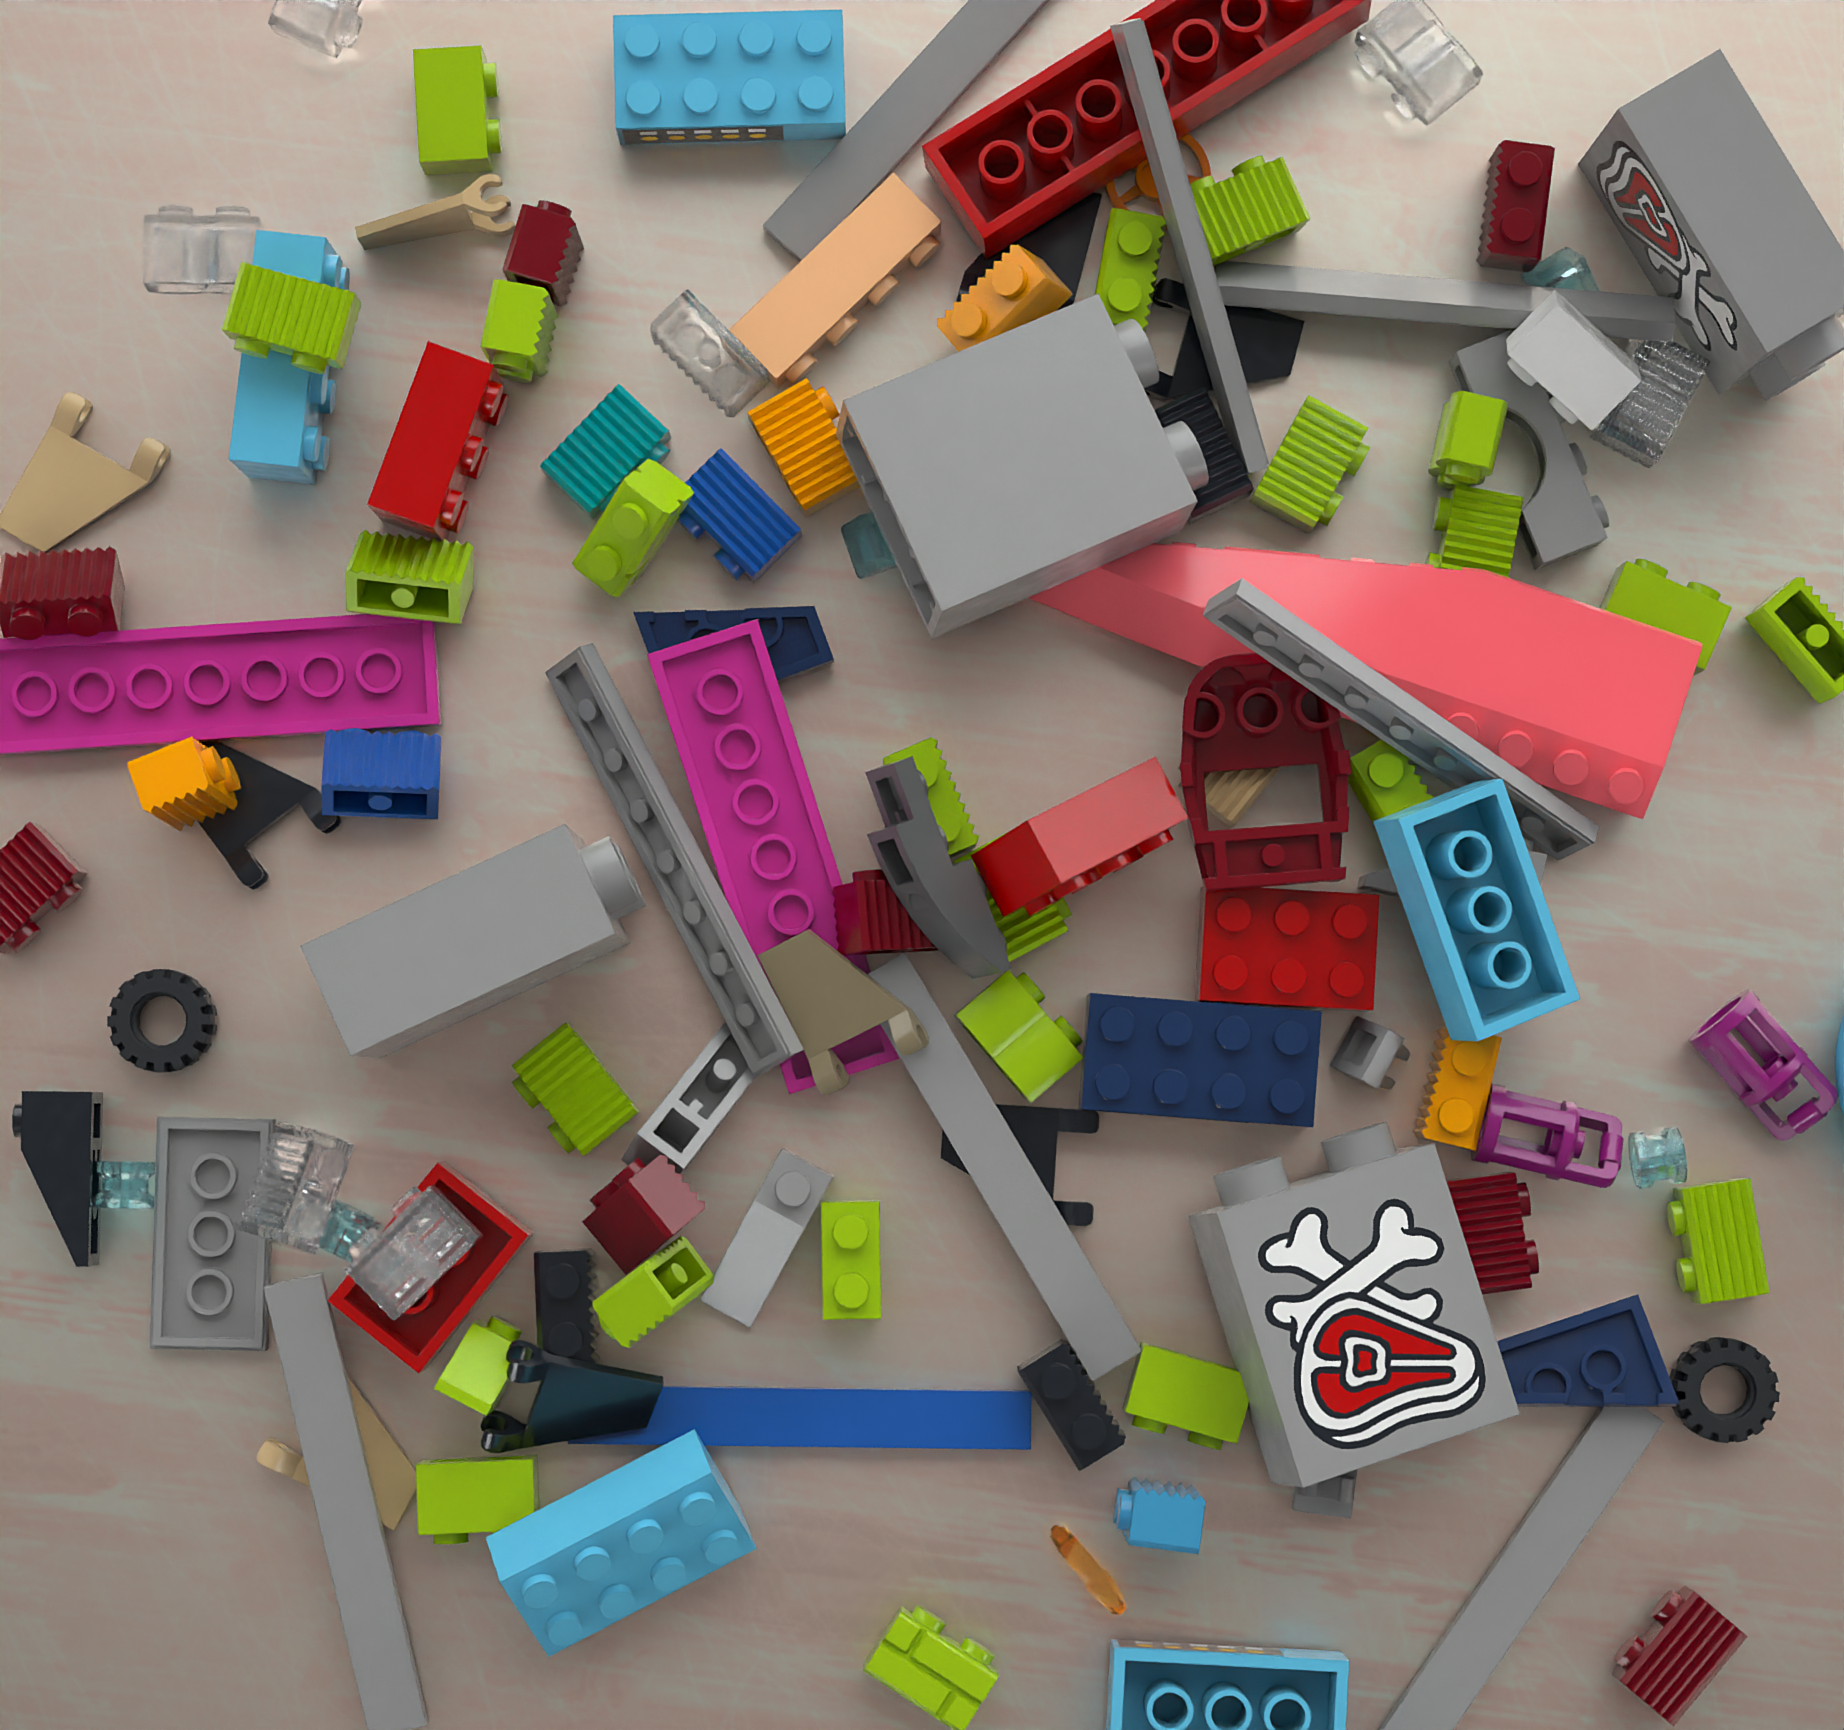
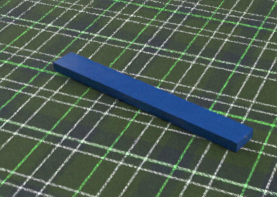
M663 1386L647 1428L570 1440L568 1444L665 1445L695 1429L704 1446L1031 1450L1032 1394L1029 1390Z

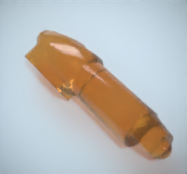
M1054 1525L1051 1528L1052 1534L1050 1537L1059 1553L1085 1583V1588L1112 1614H1122L1127 1607L1114 1579L1107 1570L1101 1568L1074 1534L1063 1525Z

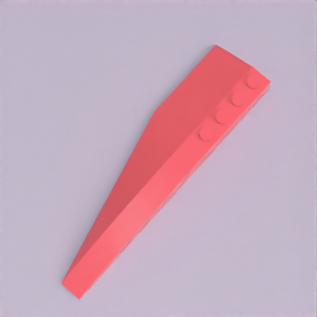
M1172 542L1171 545L1153 543L1029 597L1034 601L1204 668L1212 661L1224 656L1256 653L1203 616L1210 598L1243 578L1539 785L1643 819L1663 771L1703 647L1701 642L1484 569L1462 567V570L1433 568L1431 564L1420 563L1397 565L1375 563L1374 559L1352 557L1351 560L1321 558L1317 554L1226 546L1224 549L1196 547V544ZM1339 710L1341 718L1356 722Z

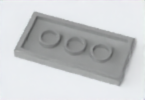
M157 1117L150 1349L268 1350L270 1313L264 1287L271 1284L276 1119Z

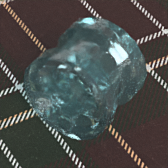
M1678 1127L1663 1128L1659 1135L1652 1136L1647 1135L1643 1131L1629 1133V1160L1633 1179L1638 1189L1651 1188L1656 1181L1667 1180L1671 1184L1686 1183L1687 1160L1683 1139Z
M97 1161L96 1173L102 1178V1190L95 1196V1207L122 1209L154 1208V1196L149 1192V1179L155 1174L156 1162Z
M329 1198L324 1208L327 1217L322 1227L313 1230L309 1241L342 1259L357 1264L365 1254L364 1244L368 1236L377 1233L381 1222L353 1206Z

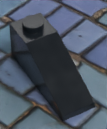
M22 1091V1103H15L13 1108L12 1129L14 1137H21V1151L76 1267L99 1265L103 1092Z

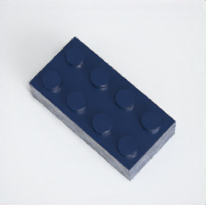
M1089 993L1086 1000L1078 1109L1240 1123L1313 1127L1322 1011Z

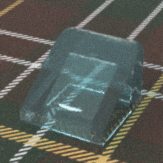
M1569 247L1562 248L1538 263L1534 270L1524 272L1521 275L1525 285L1599 291L1585 257Z
M872 512L859 515L841 527L845 544L859 579L898 567Z

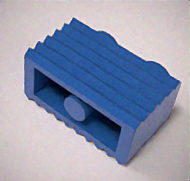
M722 448L717 450L697 472L684 482L691 487L694 495L685 509L679 514L677 521L696 540L703 533L707 535L719 548L713 557L735 580H738L745 574L750 581L756 582L802 537L801 528Z
M359 728L342 729L339 732H335L332 729L326 731L321 785L322 815L438 820L441 736L436 733L428 736L425 733L413 730L399 732L396 735L390 731L385 734L379 731L371 734Z

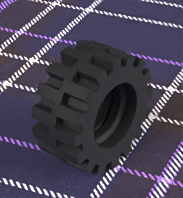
M153 969L134 975L133 979L125 981L118 988L120 990L117 997L112 998L109 1007H112L111 1016H107V1027H111L112 1035L109 1037L113 1046L118 1047L120 1050L119 1054L126 1061L133 1063L135 1067L158 1073L174 1072L193 1065L199 1061V1057L203 1053H207L212 1045L210 1043L212 1036L216 1035L217 1025H215L217 1011L216 1006L210 1000V993L198 983V980L175 970ZM159 996H168L175 999L183 1007L186 1014V1026L183 1034L175 1042L168 1045L151 1043L143 1035L140 1028V1014L143 1007L150 1000Z
M1713 1337L1706 1341H1698L1691 1345L1692 1348L1689 1351L1681 1353L1677 1358L1679 1363L1675 1369H1671L1669 1377L1672 1379V1385L1679 1401V1405L1672 1407L1676 1416L1683 1421L1684 1426L1705 1439L1720 1443H1739L1748 1440L1747 1437L1752 1434L1758 1435L1765 1429L1763 1424L1767 1420L1771 1421L1776 1412L1773 1411V1406L1775 1402H1779L1780 1392L1776 1391L1775 1384L1779 1382L1777 1374L1772 1371L1769 1366L1771 1362L1765 1355L1758 1352L1757 1348L1745 1342L1723 1337ZM1722 1365L1732 1366L1737 1369L1744 1377L1747 1386L1746 1398L1742 1405L1734 1412L1728 1414H1716L1710 1411L1703 1403L1700 1394L1701 1382L1705 1375L1713 1368Z

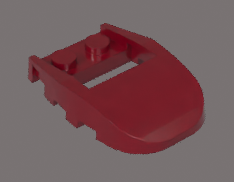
M1257 653L1228 655L1212 661L1194 677L1184 700L1180 763L1183 805L1189 817L1187 823L1205 892L1319 882L1331 883L1346 879V867H1340L1342 835L1348 832L1350 807H1347L1348 775L1351 774L1350 753L1349 750H1345L1338 722L1341 718L1340 712L1330 703ZM1317 765L1323 822L1209 831L1204 773Z

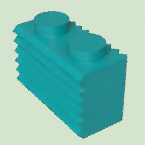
M618 384L582 420L580 425L558 445L556 450L551 452L548 458L541 463L540 468L564 494L593 520L601 511L604 512L623 479L634 470L636 471L648 458L658 462L660 465L671 451L665 446L671 439V435L665 426Z

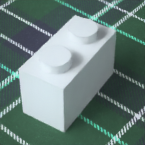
M1556 290L1506 339L1507 352L1511 357L1507 364L1511 370L1529 386H1533L1538 381L1553 395L1549 400L1553 408L1571 424L1580 419L1588 428L1593 430L1641 382L1638 365Z

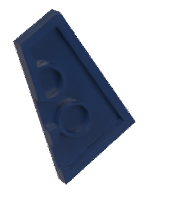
M814 606L745 608V610L718 611L685 610V612L654 613V611L633 612L648 654L758 619L778 683L834 662Z
M1638 1294L1497 1341L1518 1407H1677L1679 1405Z

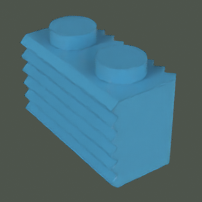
M1133 1477L1128 1481L1127 1489L1117 1488L1113 1523H1116V1529L1122 1530L1128 1545L1199 1554L1206 1501L1192 1484L1185 1489L1181 1483L1173 1487L1168 1481L1162 1486L1158 1480L1150 1484L1147 1478L1139 1483L1136 1477Z

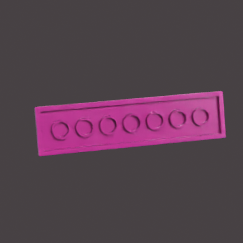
M358 614L99 632L90 637L78 636L76 634L45 635L34 640H23L18 637L0 638V755L174 744L191 736L199 742L325 734L330 729L339 732L342 729L349 728L371 731L442 726L436 623L432 621Z
M758 619L647 654L726 900L767 979L768 976L757 955L810 929L837 950L839 943L836 940L838 932L835 929L837 920L834 917L836 909L833 906L835 897L832 891L835 886L843 885ZM866 955L845 956L866 974L871 972ZM880 1024L831 1048L844 1065L848 1075L899 1059L895 1048ZM804 1050L780 1064L789 1094L816 1086Z

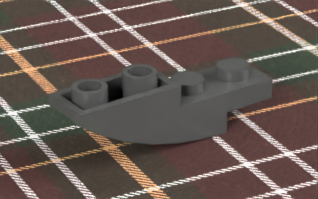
M913 756L865 772L885 825L884 828L867 834V837L890 886L912 920L931 943L953 964L973 979L1012 969L1006 954L1007 944L1005 937L996 926L986 899L987 890L980 874L976 872L972 859L952 864L948 854L947 837L943 829L937 824L927 797L928 786L926 780L917 769Z

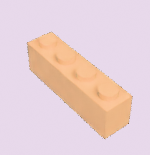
M893 172L729 329L731 342L777 389L787 380L793 385L797 384L817 364L818 360L813 356L829 340L836 346L855 329L859 321L854 316L870 301L875 306H878L895 291L900 284L895 277L910 262L919 267L933 255L941 244L936 239L941 234V220Z

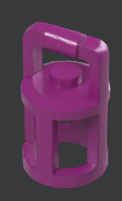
M1747 989L1708 1018L1691 1035L1688 1042L1697 1052H1700L1739 1096V1100L1744 1106L1754 1113L1776 1139L1787 1141L1796 1134L1804 1133L1826 1117L1828 1111L1837 1102L1838 1092L1808 1058V1054L1803 1048L1794 1042L1759 1002L1760 999L1751 989ZM1733 1028L1740 1033L1765 1062L1762 1067L1756 1063L1730 1033ZM1801 1073L1820 1096L1818 1098L1812 1097L1790 1113L1786 1121H1782L1765 1101L1772 1097L1778 1102L1787 1096L1798 1085L1794 1078Z
M1491 1083L1476 1151L1471 1150V1160L1488 1164L1490 1161L1545 1174L1546 1178L1552 1180L1562 1178L1595 1187L1607 1188L1613 1184L1618 1171L1621 1169L1624 1140L1622 1137V1123L1613 1115L1579 1108L1573 1102L1563 1101L1558 1103L1507 1091L1505 1086ZM1503 1118L1547 1128L1544 1145L1499 1135ZM1579 1126L1603 1133L1600 1139L1599 1168L1571 1162L1572 1158H1580L1584 1146L1585 1132L1580 1131Z

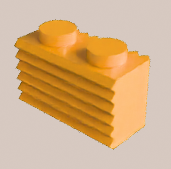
M1010 245V253H1002V261H994V268L986 269L985 277L978 278L977 286H970L969 294L961 295V302H953V310H945V318H937V327L959 352L1055 312L1073 294L1044 260L1019 245Z
M806 378L747 412L751 425L805 518L860 487L836 436L837 429L832 422L840 414L824 386L814 391Z
M193 736L127 762V767L143 810L178 831H182L184 825L192 827L195 820L203 823L206 816L213 819L216 812L224 815L227 807L235 810L237 806L234 791L241 789V785L231 760L228 757L221 759L213 746L205 747L196 738L194 739Z
M1443 1026L1436 1030L1440 1038L1434 1041L1437 1049L1431 1052L1435 1060L1428 1064L1432 1071L1426 1074L1429 1083L1423 1087L1427 1093L1420 1097L1424 1105L1418 1108L1422 1116L1415 1119L1419 1127L1414 1129L1413 1133L1420 1139L1476 1151L1502 1037L1492 1035L1480 1041L1451 1040L1446 1026Z

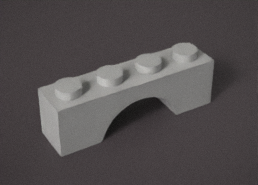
M1511 329L1456 351L1448 363L1460 391L1497 398L1507 402L1508 408L1505 420L1516 426L1526 436L1534 450L1538 470L1537 481L1530 500L1521 510L1518 531L1534 570H1538L1599 545L1608 538L1604 528L1609 527V518L1601 499L1597 495L1591 497L1582 477L1587 474L1584 456L1575 442L1568 443L1561 427V423L1565 422L1566 419L1549 402L1553 395L1549 391L1547 392L1538 381L1533 386H1529L1508 366L1507 362L1511 357L1507 352L1506 339L1516 330Z

